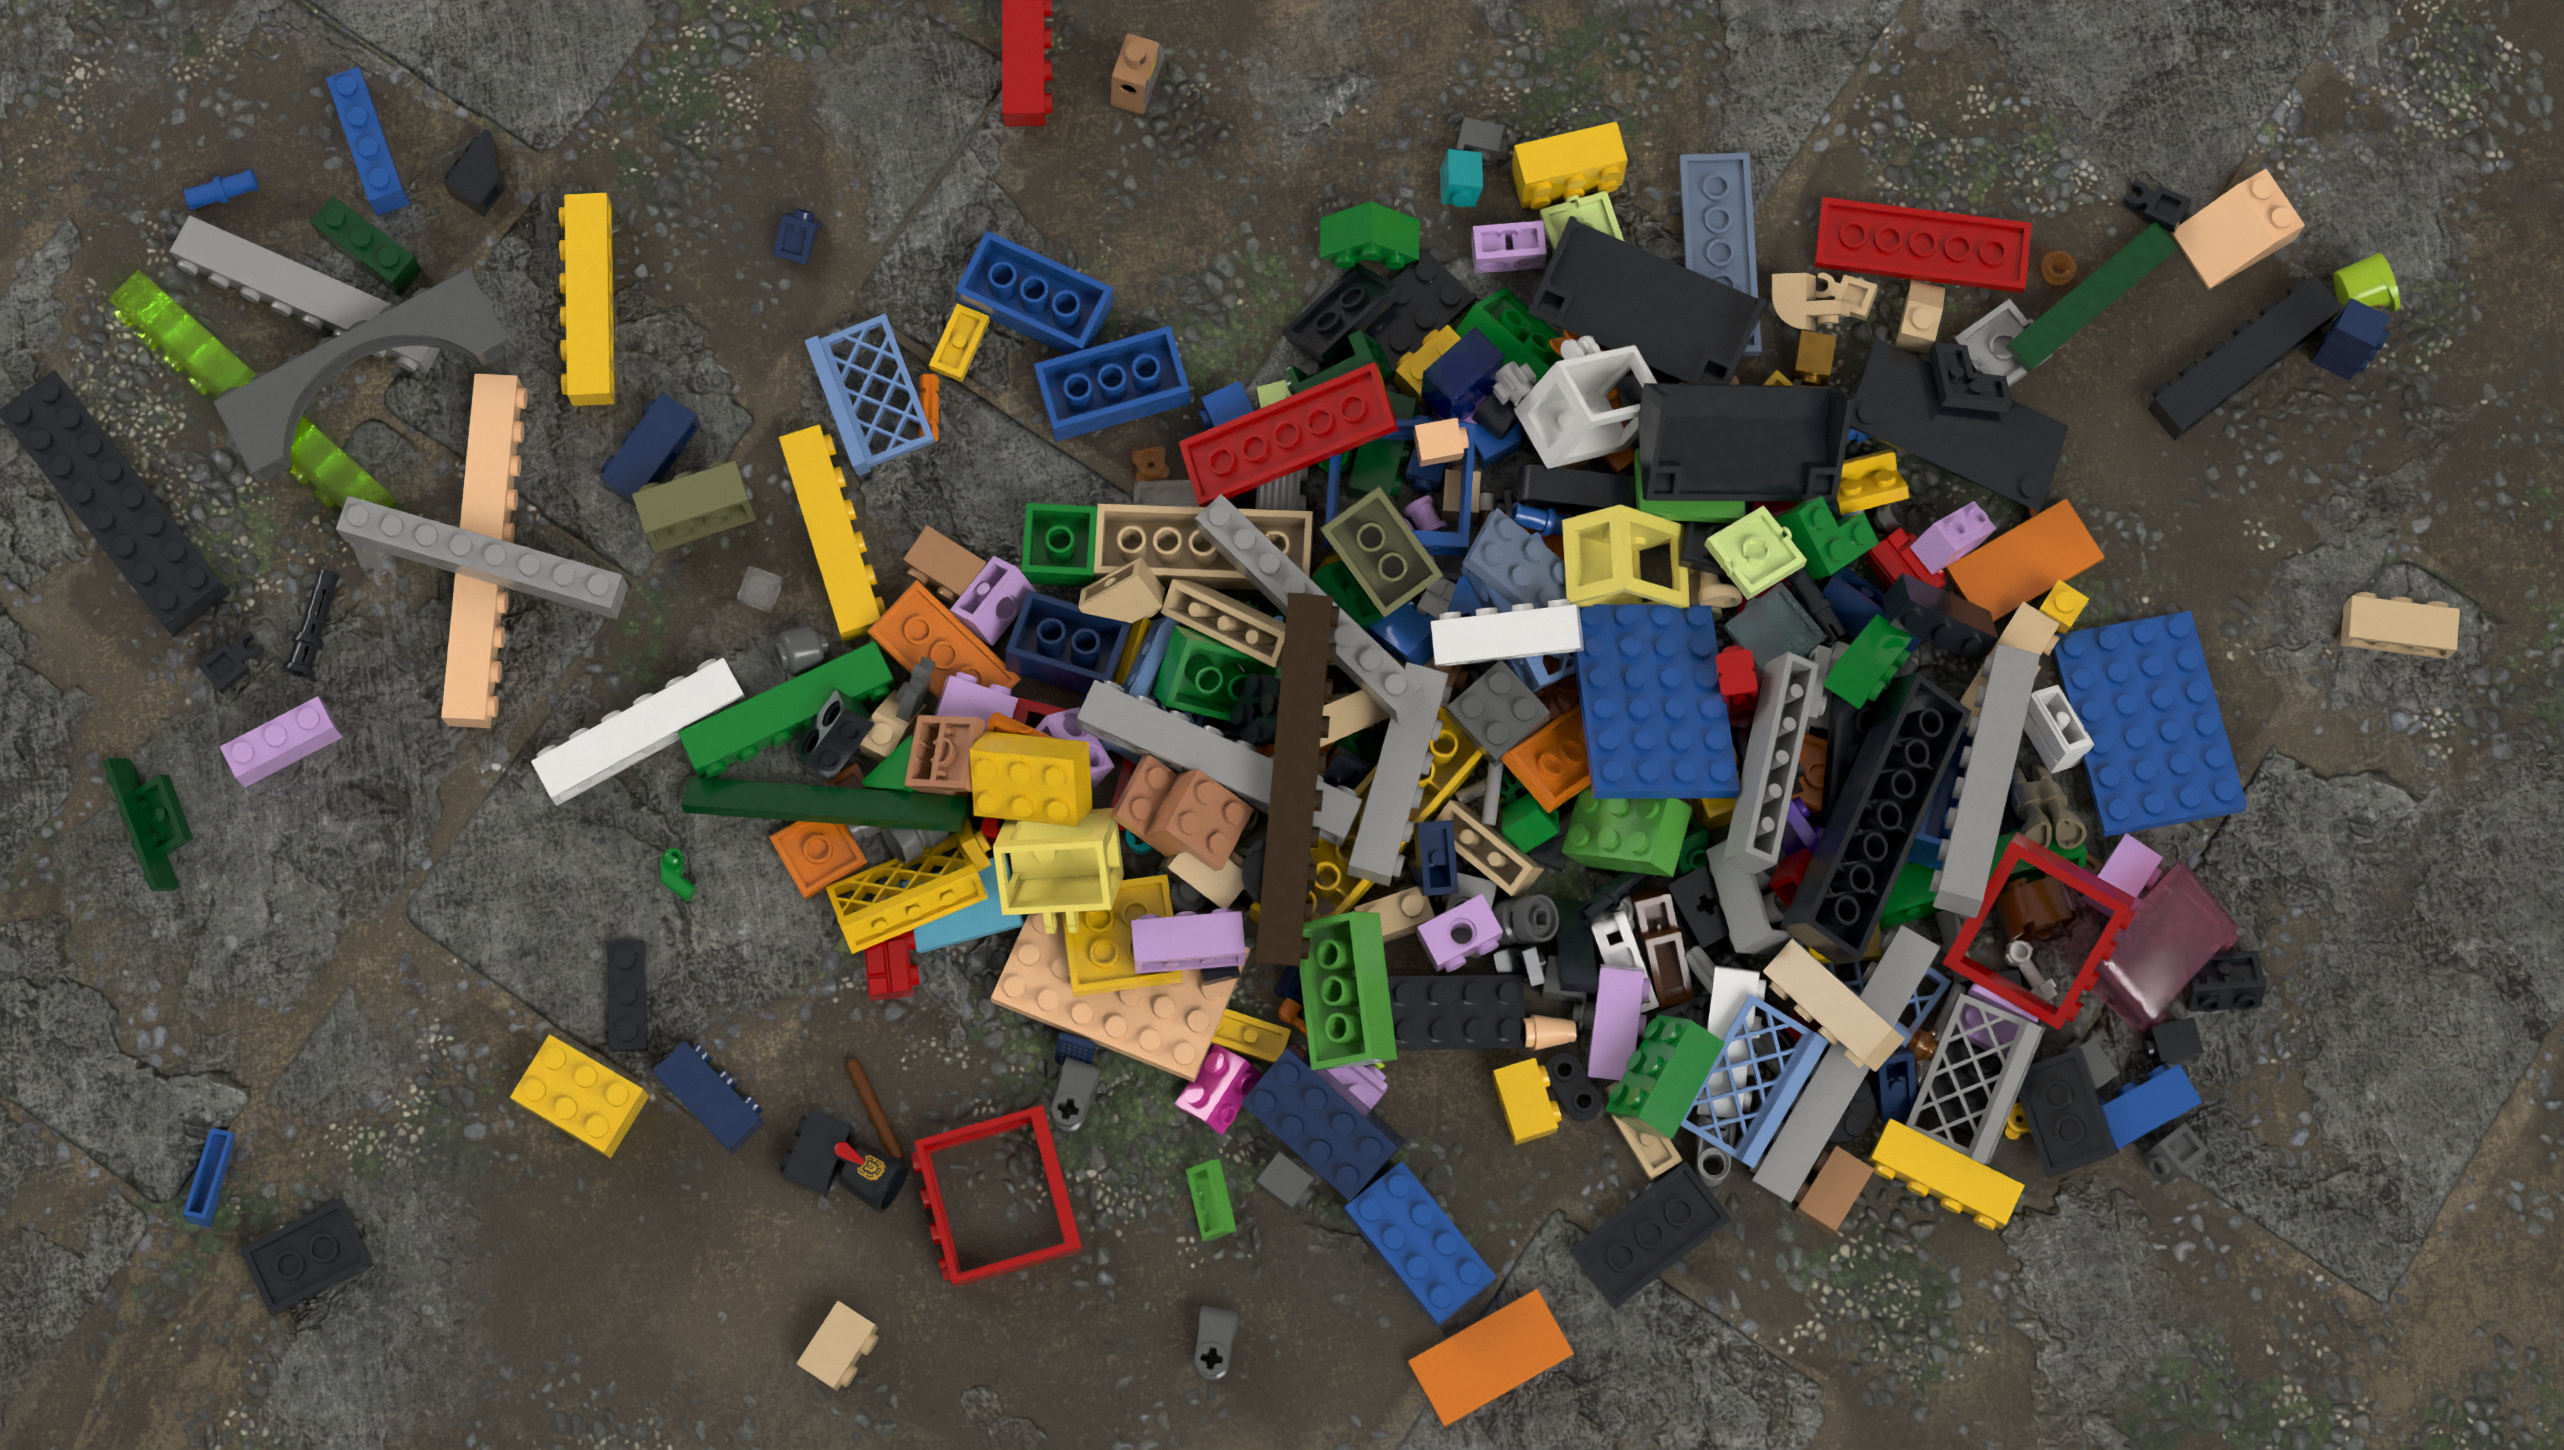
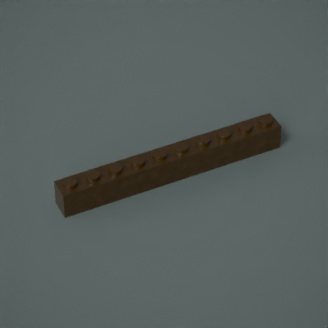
M1288 593L1255 962L1260 964L1301 967V959L1308 960L1310 938L1303 937L1304 923H1312L1314 901L1307 900L1308 885L1315 886L1317 864L1310 863L1311 848L1318 849L1320 827L1313 826L1314 811L1322 812L1323 790L1316 788L1318 775H1325L1327 753L1320 752L1321 738H1328L1330 716H1323L1324 701L1331 702L1333 679H1326L1327 665H1335L1337 644L1330 642L1331 628H1338L1340 606H1333V596Z

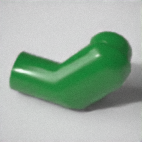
M669 848L660 858V880L663 885L688 902L696 893L697 887L683 877V853L677 848Z

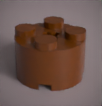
M2044 873L2039 876L2040 880L2029 883L2027 878H2021L2006 885L2007 890L2000 892L1995 903L2010 943L2014 940L2028 942L2053 934V929L2057 928L2061 922L2065 929L2079 920L2067 884Z

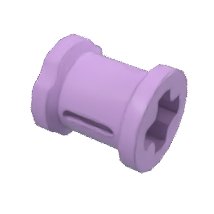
M1430 495L1417 499L1405 507L1403 513L1406 517L1411 518L1417 530L1444 532L1448 528L1447 523L1441 521L1432 506L1433 499Z

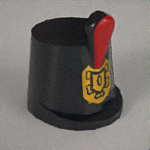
M838 1142L833 1148L834 1156L838 1160L846 1162L839 1178V1184L879 1214L885 1212L896 1199L907 1179L909 1163L902 1158H896L864 1143L854 1150L847 1142Z

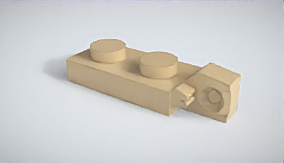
M1620 1080L1607 1086L1606 1091L1609 1095L1613 1087L1620 1083ZM1612 1115V1120L1649 1180L1654 1179L1682 1161L1670 1139L1637 1132Z

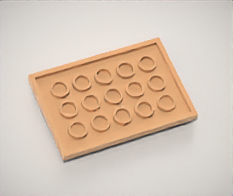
M1056 912L1057 928L1055 934L1046 933L1043 913L1028 914L991 996V1002L1195 1082L1239 977L1204 986L1200 969L1181 970L1182 982L1073 997L1062 912ZM1245 947V963L1250 954V948ZM1244 965L1238 966L1240 975L1244 968Z

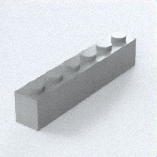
M1789 651L1767 662L1765 665L1739 784L1740 792L1736 798L1723 862L1752 874L1777 865L1819 668L1818 664Z
M1406 662L1405 670L1422 685L1425 701L1400 725L1390 718L1347 875L1386 886L1390 885L1392 875L1400 877L1405 856L1399 854L1402 841L1407 843L1410 841L1415 823L1408 820L1411 807L1419 809L1424 791L1423 787L1418 786L1421 774H1429L1434 754L1427 752L1430 740L1438 742L1443 720L1437 719L1440 706L1447 708L1453 688L1446 685L1448 673Z

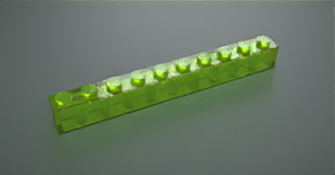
M139 269L108 299L116 308L112 313L116 319L126 328L133 324L140 331L137 337L152 351L156 347L161 349L166 354L162 359L174 371L179 373L183 369L191 377L187 381L201 395L208 391L217 400L225 390L232 387L240 388L251 382L253 377L257 375ZM302 415L293 440L291 453L292 467L288 470L302 485H305L307 482L311 483L317 489L313 494L328 508L334 504L342 511L347 496L392 509L397 505L393 496Z

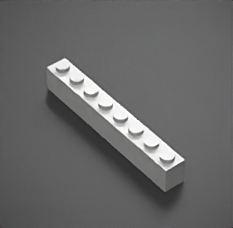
M190 215L169 251L177 261L176 266L182 271L196 276L197 272L208 276V281L219 288L227 289L228 286L240 290L239 294L251 302L265 301L271 304L270 308L286 317H289L292 313L301 317V321L310 328L321 331L322 327L333 331L334 337L347 332L349 327L358 321H368L380 315V312L385 307L391 305L384 300ZM406 346L383 350L372 355L379 358H384L387 355L396 359L397 365L410 372H415L416 369L428 373L440 348Z
M1222 494L1195 517L1200 534L1285 616L1287 615L1289 592L1328 596ZM1340 608L1338 628H1331L1330 642L1337 643L1335 664L1400 725L1425 701L1422 685Z
M347 496L336 527L343 540L349 543L613 619L618 618L628 589V585L621 574Z
M1997 644L1994 656L1987 655L1985 658L1981 676L1986 677L1987 682L1986 686L1979 685L1974 706L1979 707L1980 711L1978 717L1972 715L1967 731V737H1971L1973 740L1971 747L1964 746L1959 767L1965 768L1964 778L1957 776L1952 798L1958 799L1956 809L1950 807L1944 829L1951 830L1949 840L1942 838L1937 860L1943 861L1942 870L1934 871L1929 889L1930 892L1936 893L1933 903L1935 908L1977 918L1984 899L2040 654Z
M1094 680L1076 718L1077 729L1141 758L1144 755L1150 754L1177 774L1198 768L1252 808L1269 815L1274 755L1268 758L1257 753L1256 747L1245 741L1238 740L1235 743L1223 738L1224 734L1214 727L1205 725L1201 728L1192 724L1188 716L1178 711L1172 710L1170 713L1157 708V704L1147 697L1139 695L1137 698L1123 693L1124 689L1114 682L1104 681V683ZM1318 775L1316 789L1323 790L1322 812L1314 811L1313 826L1320 827L1319 838L1342 848L1363 800L1357 798V793L1350 788L1338 785L1337 788L1324 783V779Z
M1903 925L1900 926L1897 932L1892 929L1889 930L1879 947L1886 952L1879 964L1871 961L1861 978L1867 984L1860 996L1857 995L1893 1028L1940 949L1938 945ZM1840 1041L1835 1046L1831 1042L1827 1043L1830 1047L1824 1058H1819L1808 1076L1811 1078L1804 1091L1800 1089L1790 1106V1109L1793 1111L1786 1123L1781 1121L1771 1138V1141L1774 1143L1767 1155L1763 1153L1754 1168L1751 1167L1749 1170L1755 1174L1752 1182L1789 1204L1793 1201L1870 1069L1866 1064L1858 1068L1843 1054L1848 1048Z

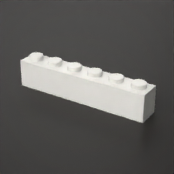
M721 658L718 661L716 659L707 660L699 665L697 672L686 678L684 676L676 677L665 685L666 689L654 695L652 693L642 695L633 702L634 706L623 712L620 710L613 711L601 719V724L590 730L587 727L579 729L569 736L570 740L558 747L551 745L538 752V758L531 762L555 805L558 806L680 740L679 731L746 701L725 659Z

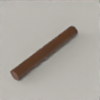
M859 1060L849 1061L845 1064V1067L887 1154L896 1158H905Z

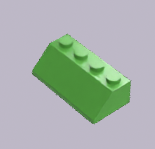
M1353 911L1312 920V923L1305 922L1303 937L1310 938L1308 960L1301 959V967L1299 969L1311 1070L1365 1066L1397 1060L1380 913Z

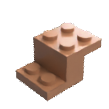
M918 715L916 726H913L912 729L914 738L904 786L920 793L968 796V792H972L969 749L983 734L985 721L978 717Z
M1147 754L1140 759L1110 817L1164 856L1168 857L1188 852L1216 872L1223 870L1254 808L1197 768L1176 774L1150 754Z

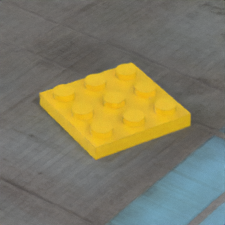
M1167 874L1122 880L1111 910L1078 911L1079 929L1077 933H1069L1066 926V913L1062 912L1073 997L1182 982L1181 970L1135 974L1131 920H1138L1140 916L1146 914H1156L1160 918L1173 917Z

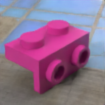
M1213 1044L1203 1061L1195 1082L1189 1081L1175 1105L1181 1111L1206 1123L1215 1132L1223 1135L1228 1126L1235 1120L1237 1112L1242 1106L1241 1102L1257 1084L1261 1074L1246 1059L1219 1045Z

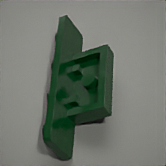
M107 758L103 761L107 773V781L113 789L119 805L120 815L124 819L131 837L132 847L136 851L142 866L145 881L152 891L176 890L179 888L168 855L194 839L170 775L160 774L141 786L133 763L129 758Z

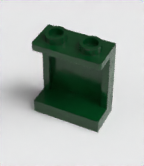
M1359 330L1348 336L1356 354L1355 356L1312 377L1297 367L1290 365L1286 367L1289 379L1286 380V385L1290 394L1295 395L1373 362L1378 365L1383 380L1394 375L1381 343L1362 330Z
M1343 560L1321 567L1310 578L1328 596H1333V601L1363 630L1376 625L1384 618ZM1278 610L1273 616H1282L1283 623H1286V616Z

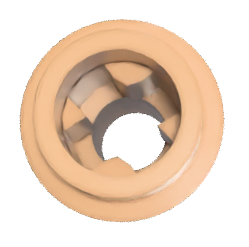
M1531 1014L1530 1018H1523L1526 1037L1525 1047H1531L1533 1051L1576 1041L1575 1021Z

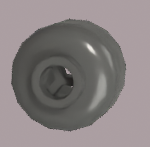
M802 625L781 632L778 635L777 642L773 643L772 646L778 668L781 671L785 670L792 676L804 674L822 666L824 654L829 652L824 634H818L810 625Z

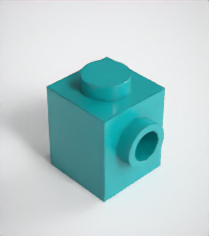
M1448 149L1440 167L1441 203L1457 207H1475L1483 189L1482 153Z

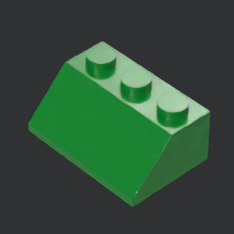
M1506 287L1474 304L1455 331L1472 349L1471 354L1481 360L1493 375L1512 361H1515L1519 368L1527 363L1537 376L1534 386L1556 362L1564 360L1549 344L1551 338L1562 337L1543 320L1528 314L1529 308Z

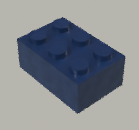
M1028 590L1005 651V670L1088 695L1094 680L1104 683V681H1115L1131 632V623L1082 613L1077 604Z

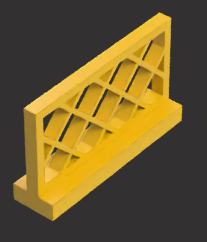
M957 833L949 836L948 839L932 849L923 847V855L907 865H903L895 858L826 886L837 920L852 954L988 899L976 866L962 847ZM959 847L952 857L942 856L944 852ZM923 863L918 871L908 870L914 864ZM934 865L944 867L939 875L929 873ZM889 877L884 885L874 884L880 878ZM901 879L910 880L905 888L895 887ZM851 890L855 891L850 899L837 897ZM867 893L877 894L871 902L861 901Z

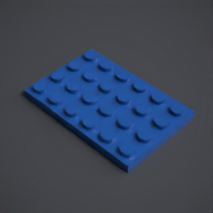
M1594 604L1593 607H1579L1584 651L1573 652L1593 799L1737 798L1740 788L1727 705L1725 702H1722L1716 666V656L1719 654L1711 605H1690V608H1677L1671 605Z
M2191 611L2066 633V635L2063 633L2056 634L2060 638L2052 652L2063 693L2084 726L2083 729L2094 743L2091 750L2084 754L2082 762L2103 837L2245 812L2247 808L2246 800Z

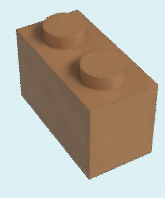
M928 525L903 559L905 568L908 570L906 574L913 581L918 580L923 586L927 582L938 589L936 594L954 605L987 565V562Z
M1837 1145L1831 1153L1825 1150L1822 1152L1812 1168L1818 1172L1813 1182L1809 1184L1804 1181L1793 1199L1799 1203L1794 1213L1831 1236L1839 1228L1874 1171L1872 1167Z

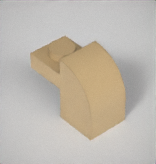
M1809 273L1772 274L1773 305L1779 317L1788 325L1801 330L1815 332L1816 318L1818 324L1839 323V317H1850L1849 302L1843 300L1816 301L1815 275Z

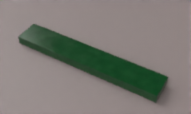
M2155 221L2005 346L2006 349L2024 370L2029 373L2179 247Z

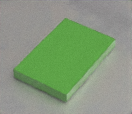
M1636 449L1634 453L1637 510L1667 520L1733 524L1745 517V501L1644 500L1642 495L1640 449Z

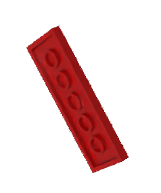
M1822 197L1814 267L2023 293L2026 288L2032 223Z
M1373 362L1179 442L1197 504L1199 507L1206 508L1220 494L1226 499L1232 498L1399 430L1380 369Z

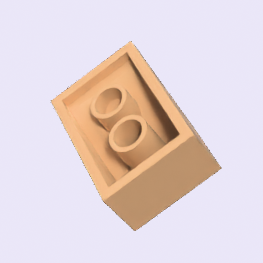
M2264 169L2236 185L2178 226L2175 233L2170 232V235L2206 288L2210 290L2296 240L2305 224L2268 170Z

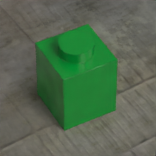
M1529 792L1502 809L1501 832L1508 843L1512 845L1515 843L1525 854L1559 833L1558 810L1554 809L1548 814Z

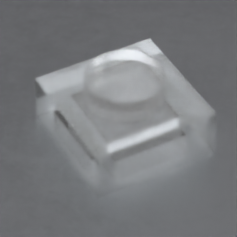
M749 566L738 592L737 600L740 603L772 613L784 579L782 576Z

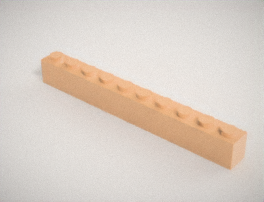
M475 374L460 520L461 529L514 543L515 526L514 523H510L511 510L516 511L518 506V491L513 489L515 476H520L521 456L517 455L518 442L522 443L524 440V422L520 421L521 409H526L528 400L527 388L523 387L517 375ZM455 573L441 718L447 726L491 728L492 717H497L499 709L498 696H494L495 683H500L502 676L501 661H497L498 648H503L505 643V628L501 626L502 613H507L508 593L504 592V587Z

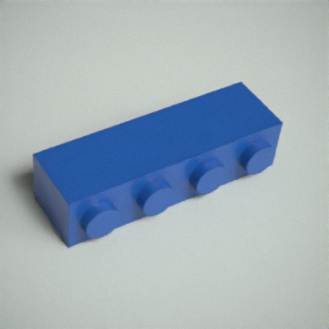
M356 67L327 77L326 81L365 193L374 212L379 216L410 205L370 88L361 69Z

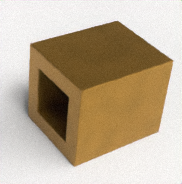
M1802 330L1797 342L1791 381L1797 379L1801 380L1803 385L1826 386L1831 374L1837 336Z

